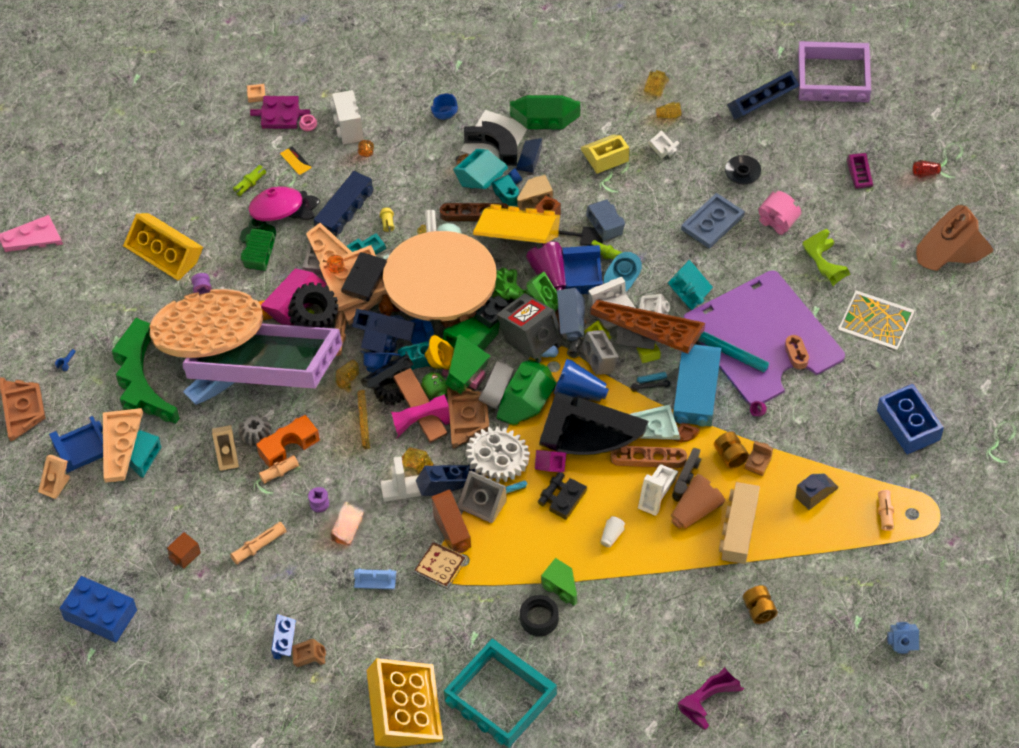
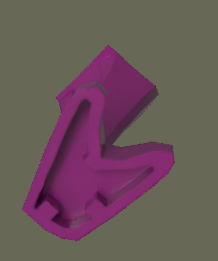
M724 666L717 675L709 677L696 692L683 698L678 703V708L682 714L706 730L709 727L705 719L707 713L701 706V703L716 693L743 691L745 688L741 687L740 681L733 677Z

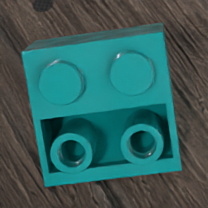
M476 149L459 163L453 171L462 187L486 189L491 186L495 179L500 178L508 167L488 149Z

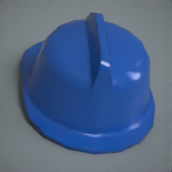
M360 351L363 353V364L368 372H374L389 363L393 356H401L394 353Z

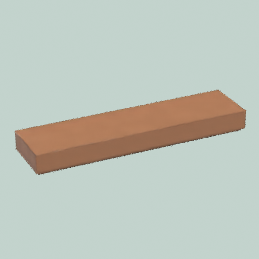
M411 368L393 377L410 408L430 402ZM429 415L417 420L429 443L447 435L446 429L437 416Z

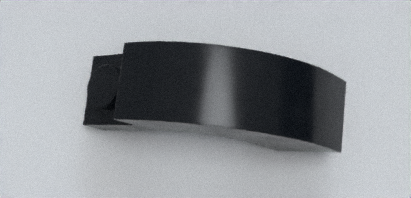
M482 121V126H464V143L489 144L497 149L499 159L507 166H517V143L509 130L489 121Z

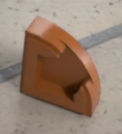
M681 423L678 428L680 440L674 439V441H690L699 434L700 429L686 423Z

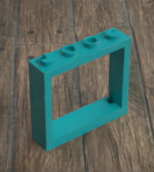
M493 638L444 690L445 703L450 708L459 710L466 720H472L482 732H488L498 744H504L508 748L513 745L557 695V685ZM492 657L543 694L509 733H506L457 696Z

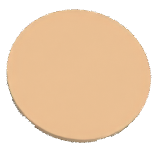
M433 231L411 237L397 246L387 259V264L383 270L385 291L390 297L391 302L402 312L426 321H430V319L450 321L465 314L469 315L483 306L494 291L497 274L492 255L480 242L457 232Z
M213 289L210 290V293H192L184 296V299L181 301H172L154 316L150 324V337L157 349L172 356L199 358L217 355L242 345L257 333L263 322L262 308L259 302L252 299L250 295L236 290Z

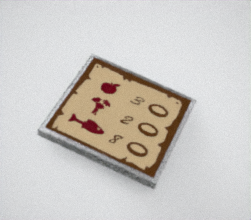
M432 540L412 573L448 590L468 557Z

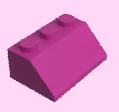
M295 268L260 306L281 325L293 326L295 323L290 322L291 317H288V307L298 287L301 288L305 283L308 286L309 282H314V285L321 283L322 287H325L327 284L313 272ZM306 303L303 306L305 309L310 308L314 303Z

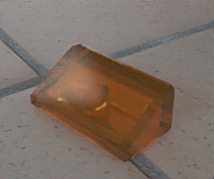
M344 502L331 531L332 541L351 546L364 516V511L348 502Z

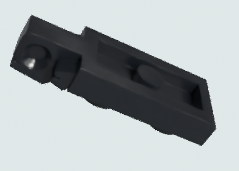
M405 354L362 378L361 383L363 387L374 389L381 385V381L386 378H393L399 370H407L413 363L409 355Z

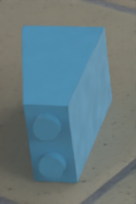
M694 345L688 354L681 352L673 413L675 422L712 427L721 348Z

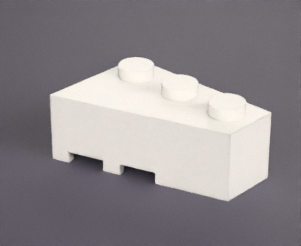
M353 90L332 94L333 101H330L332 112L336 113L333 114L334 123L339 126L336 128L337 137L342 139L343 145L364 141L361 116L358 114L359 110Z

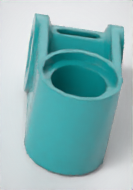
M509 175L503 176L491 183L493 191L503 203L518 207L519 189Z
M429 342L404 346L398 350V354L401 356L405 355V352L408 353L413 363L410 367L412 370L431 366L425 358Z

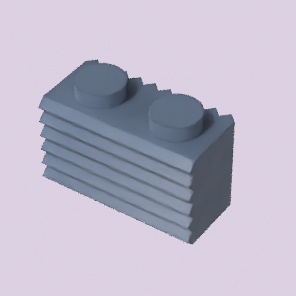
M608 199L587 206L586 216L603 241L623 234L625 227L624 219L619 217L615 206L610 204Z

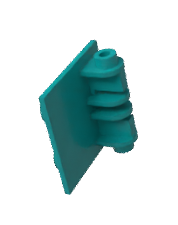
M690 260L667 282L690 310L704 302L703 298L713 288Z

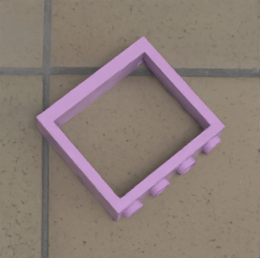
M799 41V100L869 102L871 95L869 43ZM805 59L864 60L865 86L805 85Z

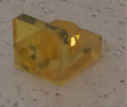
M354 359L335 371L336 384L340 389H344L348 393L352 391L350 381L359 375L358 363Z
M411 447L401 457L403 467L415 470L418 475L424 466L434 465L426 451Z

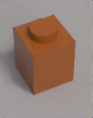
M185 532L167 547L168 558L175 566L179 565L183 569L201 554L198 542Z

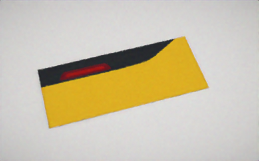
M293 146L280 153L299 175L312 168Z

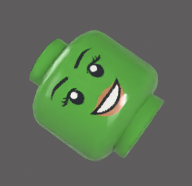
M431 372L422 378L421 387L429 400L442 395L447 397L448 395L447 389H449V386L445 384L446 380L440 373Z

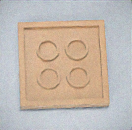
M371 245L319 264L329 291H333L335 293L333 297L338 299V312L365 302L342 293L341 288L360 252L376 256ZM383 275L370 300L387 294L384 288Z

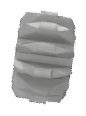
M259 413L256 417L250 414V418L244 417L243 422L239 423L238 433L244 444L249 443L252 446L261 439L270 436L272 428L266 416L261 418Z

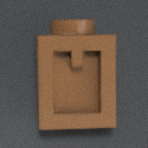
M755 441L753 450L745 464V469L763 476L772 459L773 447L766 443Z
M315 639L292 646L293 665L296 667L314 661L320 665L325 664V647Z

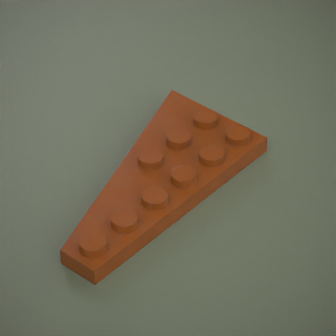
M596 300L591 306L590 311L591 315L687 354L705 330L704 322Z

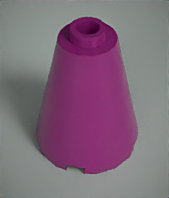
M558 242L543 243V247L539 249L535 246L529 250L526 258L536 275L545 272L556 291L566 289L561 245Z

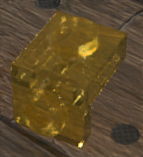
M656 70V72L650 71L644 92L661 97L665 84L669 81L666 73Z

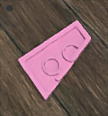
M49 215L0 234V242L5 252L25 250L30 246L38 245L39 248L46 247V244L53 243L63 245Z

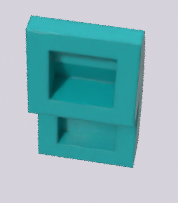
M377 233L364 241L358 238L346 246L354 252L371 245L375 255L387 249Z

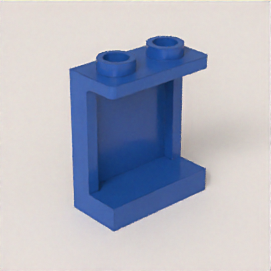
M600 245L563 248L566 289L576 288L581 295L589 294L588 290L603 285Z
M93 416L89 417V424L60 437L57 431L49 434L59 458L68 461L66 466L67 473L103 457V435L101 433L103 428L100 421L96 422Z

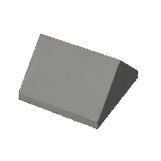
M469 471L457 506L461 510L493 523L507 501L506 486Z

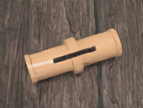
M292 455L284 461L275 462L273 466L258 474L263 484H266L272 479L283 477L288 471L299 467V463L296 457Z
M889 490L878 492L880 506L878 507V514L881 516V529L884 531L894 529L892 515L894 507L891 505V492Z

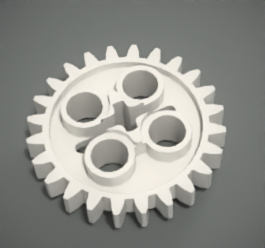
M488 427V432L481 429L480 434L475 433L474 438H470L466 448V462L470 463V469H475L477 474L482 473V476H488L490 480L496 478L497 483H499L500 478L507 482L508 477L514 480L515 474L521 476V471L526 470L530 455L528 446L525 445V440H520V435L513 436V430L507 433L506 428L499 431V428L496 427L495 431H492Z

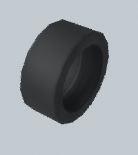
M534 595L522 603L520 622L523 629L530 635L545 636L553 632L557 627L559 612L554 600L548 596ZM535 607H543L551 612V619L544 624H535L528 620L527 614Z

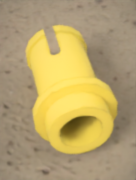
M383 208L379 214L383 223V231L389 232V227L393 231L395 229L392 218L394 212L390 208Z

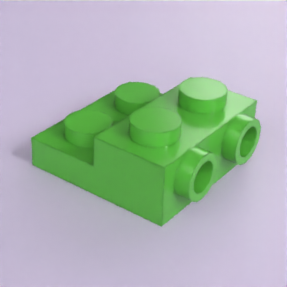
M545 272L538 274L526 283L531 297L554 309V311L558 309L557 291Z

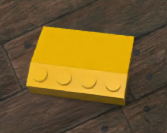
M491 204L490 207L484 209L473 231V235L547 243L558 237L560 215H556L555 211L545 210L544 213H539L537 209L527 208L526 211L519 210V207L508 206V209L501 208V205Z
M376 658L366 670L375 746L402 747L442 742L443 734L433 664Z

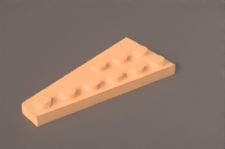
M321 223L306 233L320 264L352 252ZM383 295L373 298L369 302L365 301L342 310L348 324L353 323L356 309L368 311L382 300Z

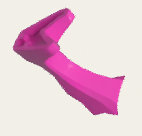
M445 395L436 397L426 404L407 408L401 412H391L398 434L397 438L415 421L425 416L434 415L444 425L450 424L449 406Z

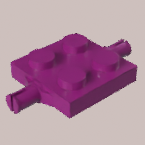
M264 96L261 109H250V116H261L262 129H297V122L300 116L311 114L310 109H300L299 96Z

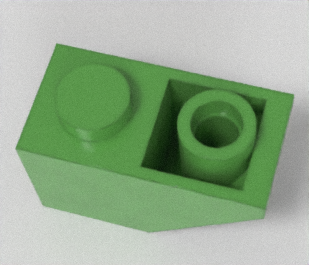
M555 558L541 575V585L546 591L557 594L563 602L571 603L575 606L577 604V592L573 570Z

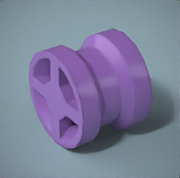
M198 273L192 277L194 293H210L212 288L208 274Z
M316 487L309 492L310 508L314 512H323L328 509V493L324 488Z

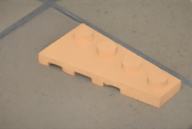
M142 408L103 413V469L105 483L124 481L126 478L143 415Z

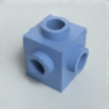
M897 622L896 625H890V632H887L888 645L891 644L893 650L901 654L909 653L911 650H919V629L916 624Z

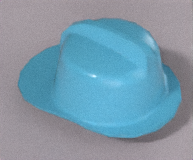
M632 252L618 254L606 270L604 284L613 279L623 277L627 291L641 272L642 263L640 258Z

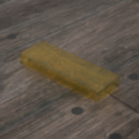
M358 390L362 447L364 449H371L365 390Z

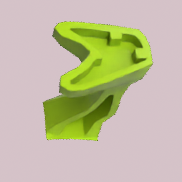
M824 229L803 241L802 246L809 257L816 263L821 275L827 278L832 286H834L851 274L846 266L829 263L821 256L822 252L832 247L835 243L832 238L827 239L830 232L828 229Z

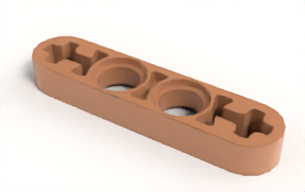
M625 446L611 451L610 460L616 466L659 467L661 464L669 468H681L687 462V453L682 448ZM636 453H640L644 458L636 460L633 456ZM655 454H661L664 458L658 461L655 460L653 456Z

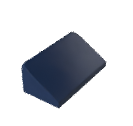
M542 138L525 141L516 170L534 173L542 149Z

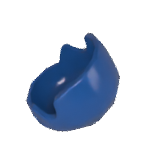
M445 93L433 99V106H431L433 116L441 120L452 118L458 111L455 96Z

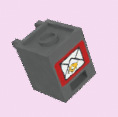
M524 293L497 314L506 343L533 358L536 362L540 363L542 361L540 355L553 345L556 348L561 347L560 340L563 337L560 334L554 309Z

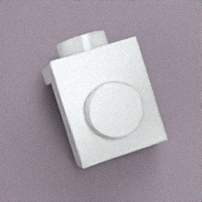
M661 130L648 144L663 159L666 155L670 157L677 151L675 147L679 142L673 143Z

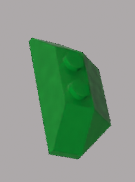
M526 95L515 101H510V116L526 129L563 130L581 115L580 101H575L563 95Z
M531 359L522 362L504 391L496 419L514 426L521 421L540 414L557 385L549 367Z

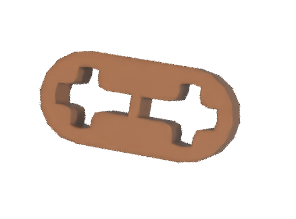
M797 335L788 336L785 341V350L792 366L796 369L806 368L809 355L803 340Z

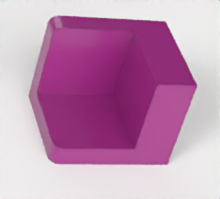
M536 450L535 470L565 472V452Z

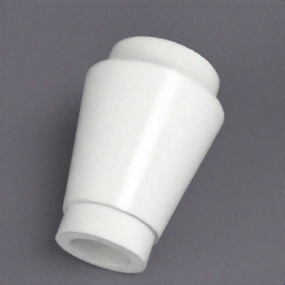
M611 516L606 521L600 543L611 548L612 544L625 530L624 521Z

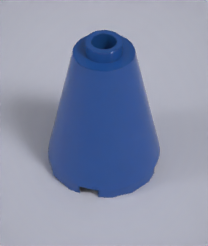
M566 359L553 394L556 395L557 392H561L575 398L579 397L585 400L600 402L601 398L605 400L609 389L606 388L607 384L572 360Z

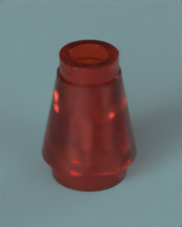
M918 160L913 163V174L919 178L940 174L941 172L940 163Z

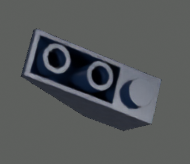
M356 309L352 327L365 331V329L372 330L398 339L411 341L416 323Z
M470 465L424 466L415 481L421 496H434L449 489L452 492L464 488L469 471L475 472V469H470Z

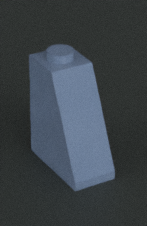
M576 288L558 290L560 334L569 341L577 340L578 337L584 336L585 299Z

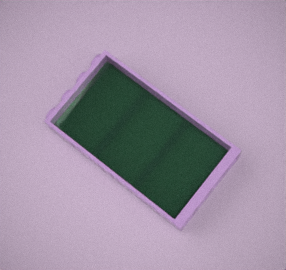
M262 324L257 333L242 345L217 355L186 358L183 361V369L187 379L315 389L342 346L340 330Z

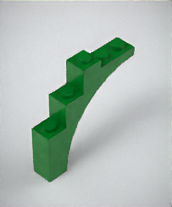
M135 317L112 349L114 361L121 366L116 373L118 385L125 390L120 397L122 409L142 408V411L148 415H155L165 422L176 424L180 419L177 407L160 398L145 379L143 371L144 358L151 342V323Z

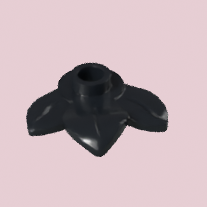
M300 191L302 204L289 217H299L303 220L315 218L312 210L320 203V199L312 195L307 196L306 191Z

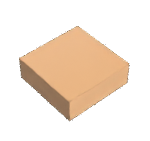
M264 84L247 85L248 103L263 101L265 96Z

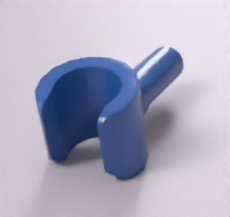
M74 349L65 358H59L55 361L57 369L61 365L63 371L69 369L68 362L76 352Z

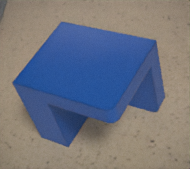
M422 319L411 320V322L416 323L411 340L412 345L429 342L431 336L434 335L431 322Z

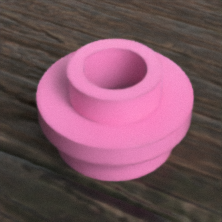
M304 115L299 122L300 128L304 131L314 130L317 127V120L312 115Z

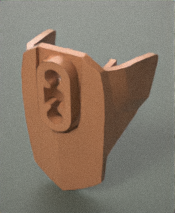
M957 205L945 214L922 239L916 249L918 263L934 271H938L947 262H977L993 252L992 246L979 232L978 219L964 205Z

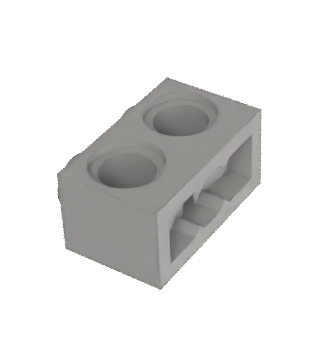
M604 330L587 332L581 345V350L595 375L613 373L619 356Z

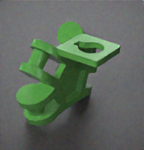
M501 268L496 270V285L493 291L494 294L491 296L492 298L500 296L504 300L508 301L511 298L515 301L524 293L530 296L528 289L522 290L517 285L516 269H510L509 271L507 268Z

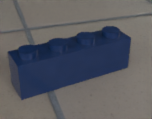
M791 70L728 103L727 106L734 120L800 85Z
M353 171L314 218V227L321 223L335 237L337 234H340L346 223L352 220L354 213L363 206L367 197L372 195L374 190L372 179Z

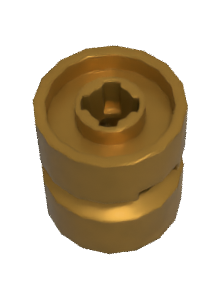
M726 432L714 442L713 446L718 454L722 456V460L728 469L741 466L749 458V453L741 444L735 432Z
M755 586L743 594L742 598L747 609H750L749 613L755 624L769 622L777 616L778 611L771 600L766 586Z

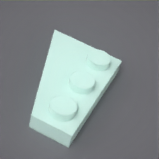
M670 405L630 414L649 421L646 433L640 439L680 440Z

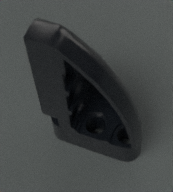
M557 392L551 405L539 445L572 455L608 453L623 448L641 438L646 433L649 421L579 397L575 398Z

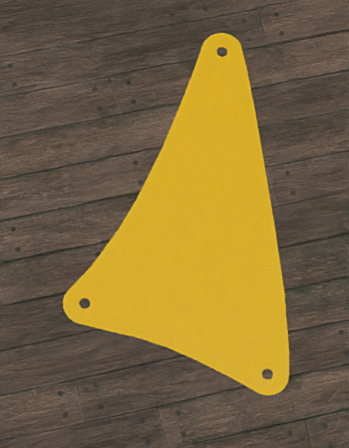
M564 346L557 348L559 353L556 357H541L542 361L540 363L546 366L552 361L560 364V369L557 372H551L556 383H558L566 359L572 360L607 384L606 388L609 389L605 400L601 398L600 402H591L627 414L664 406L638 392H633L631 388L606 374L595 375L588 362L579 356L577 358L569 357L567 355L568 349ZM554 389L540 414L521 421L514 426L509 424L506 432L509 433L513 430V436L520 435V440H525V445L528 446V452H530L529 462L526 470L521 471V476L515 474V479L512 480L508 477L507 482L500 478L499 484L507 487L525 480L527 482L526 488L524 487V489L506 494L507 501L493 523L466 511L462 513L461 516L471 537V548L458 554L467 555L470 561L468 565L458 568L449 583L458 585L541 583V575L555 558L572 568L575 582L737 564L736 562L722 560V552H719L720 541L725 540V535L722 534L723 525L728 523L729 518H726L727 506L732 505V501H729L730 490L735 489L736 482L760 486L746 562L833 552L925 537L938 527L940 510L936 502L922 492L851 473L774 448L772 459L763 476L746 470V462L737 468L728 469L722 460V456L718 454L713 446L715 440L727 431L714 426L688 424L700 429L699 434L690 441L677 442L674 439L639 438L627 446L682 448L687 453V459L694 447L700 449L699 458L702 460L698 469L694 468L692 473L694 477L697 474L702 475L711 482L709 485L714 489L717 488L725 498L722 506L688 528L683 529L681 527L678 529L671 522L673 519L671 514L678 504L677 501L675 502L672 499V494L684 466L681 468H671L678 471V476L662 498L659 512L655 516L638 509L644 478L647 474L652 476L658 467L616 466L610 460V452L597 455L566 454L565 472H562L565 477L562 482L567 483L569 478L587 486L586 493L566 520L549 511L551 505L549 502H546L544 506L538 504L541 492L547 489L551 478L558 473L535 470L536 450L555 451L539 445L555 394H553ZM676 422L677 428L680 426L678 422ZM738 436L741 444L750 456L754 441ZM636 453L633 456L636 460L644 458L640 453ZM655 454L653 456V458L658 461L664 458L661 454ZM811 474H826L838 486V489L808 510L795 497L797 485ZM556 489L553 495L557 497L560 490ZM881 490H889L891 492V505L894 507V513L892 514L894 529L890 531L881 529V516L878 514V507H880L878 492ZM907 509H916L919 512V517L916 520L908 519L905 516ZM611 516H614L624 521L625 530L612 544L611 548L602 545L600 541L606 521ZM444 540L441 546L450 550L446 540Z

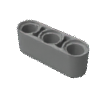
M496 360L478 400L496 409L514 368Z

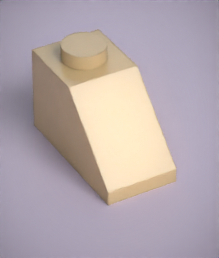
M546 175L534 177L527 181L517 198L519 210L524 211L527 208L536 207L545 195L553 198V190Z
M232 426L213 428L212 435L219 470L239 467Z

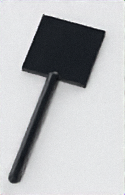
M583 226L582 233L559 231L558 233L581 237L580 245L594 246L591 244L593 240L603 244V239L593 227Z

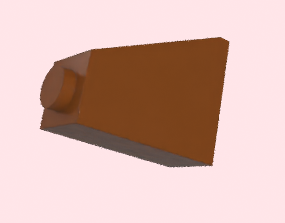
M449 489L432 496L433 517L450 550L455 553L467 551L468 548H471V537L452 492Z

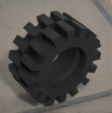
M393 378L384 379L381 381L380 386L374 388L375 397L379 398L381 403L384 401L386 405L391 402V405H395L394 401H397L399 404L401 399H405L398 387L394 390L384 389L386 384L396 383Z

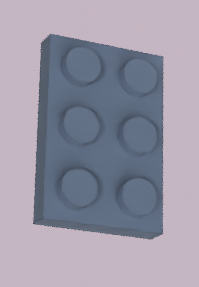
M716 193L681 225V230L710 249L744 217L745 211Z

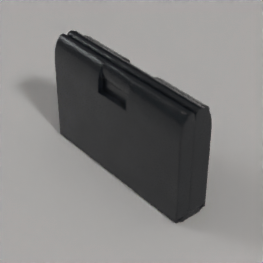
M360 252L341 288V292L369 302L383 275L387 260Z

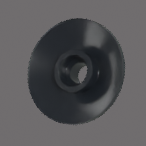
M739 155L731 158L726 163L725 173L734 183L751 184L760 177L761 165L753 157Z

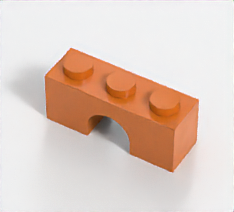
M306 415L296 418L289 425L279 428L274 434L261 439L256 444L258 455L270 468L275 462L279 463L287 459L284 449L286 445L295 443L305 450L320 441L319 432Z

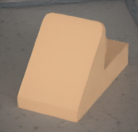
M54 455L46 457L38 490L39 493L54 499L59 496L70 479V476L65 474L68 461Z

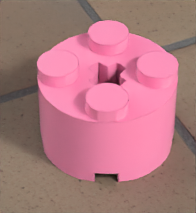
M773 191L758 209L761 217L759 221L764 226L769 225L773 227L778 234L783 235L800 217L801 208L799 205L796 207L793 204L795 200L782 191H777L776 193Z

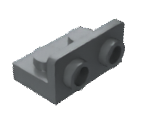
M619 326L616 341L618 345L654 349L655 340Z

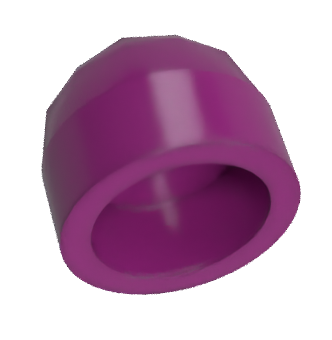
M754 401L750 405V413L753 416L761 417L767 412L766 404L761 401Z

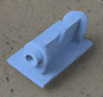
M391 569L354 570V588L395 589L396 571Z

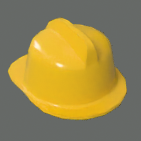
M433 335L430 338L425 358L431 367L449 370L453 347L447 341Z

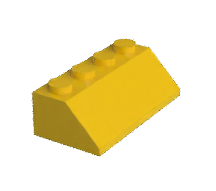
M136 213L123 244L125 248L176 280H180L197 264L203 246L149 213Z

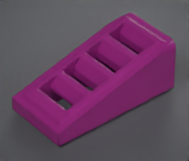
M867 154L848 155L847 165L855 189L873 187ZM865 174L863 177H857V175ZM867 180L866 183H859L858 181Z

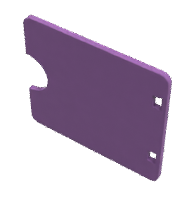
M768 271L684 315L685 319L704 322L705 332L769 362L766 372H762L721 352L719 368L749 405L754 401L765 403L785 392L781 384V377L786 370L794 368L785 350V341L790 335H797L803 340L809 355L806 369L812 371L816 376L840 364L845 359V352L776 271ZM760 283L761 286L753 290L751 286ZM709 307L712 308L713 311L704 314V310ZM699 341V343H700L701 345H703V346H708V345H706V344H704V343H702V342Z

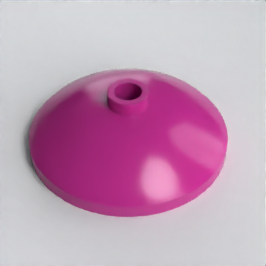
M277 186L268 188L253 198L249 205V213L254 219L259 221H275L285 218L300 208L302 204L301 193L291 187Z

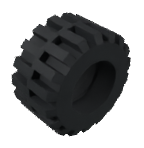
M309 282L308 286L305 283L301 288L298 287L295 293H293L288 307V317H291L290 322L295 323V326L331 327L338 310V299L333 297L335 293L328 291L329 287L326 285L322 287L321 283L314 285V282ZM306 303L317 304L323 313L311 314L303 305Z

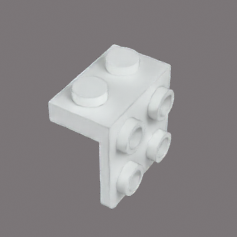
M623 277L613 279L588 290L590 307L596 300L635 308L626 295ZM598 318L606 329L618 326Z

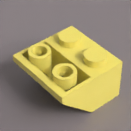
M610 135L581 147V151L596 174L629 162V147L621 135Z

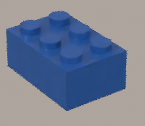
M914 384L879 398L877 412L907 455L941 440L944 427Z
M81 576L60 606V611L65 621L116 643L137 612V608L133 598Z

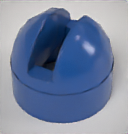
M515 168L508 173L514 184L523 180Z

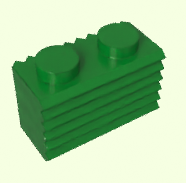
M252 228L250 234H247L246 248L241 252V261L245 268L266 271L275 242L273 232Z

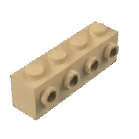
M736 482L735 489L730 490L729 501H732V505L727 506L726 518H729L728 523L723 525L722 534L725 535V540H721L719 552H722V560L746 564L760 486Z

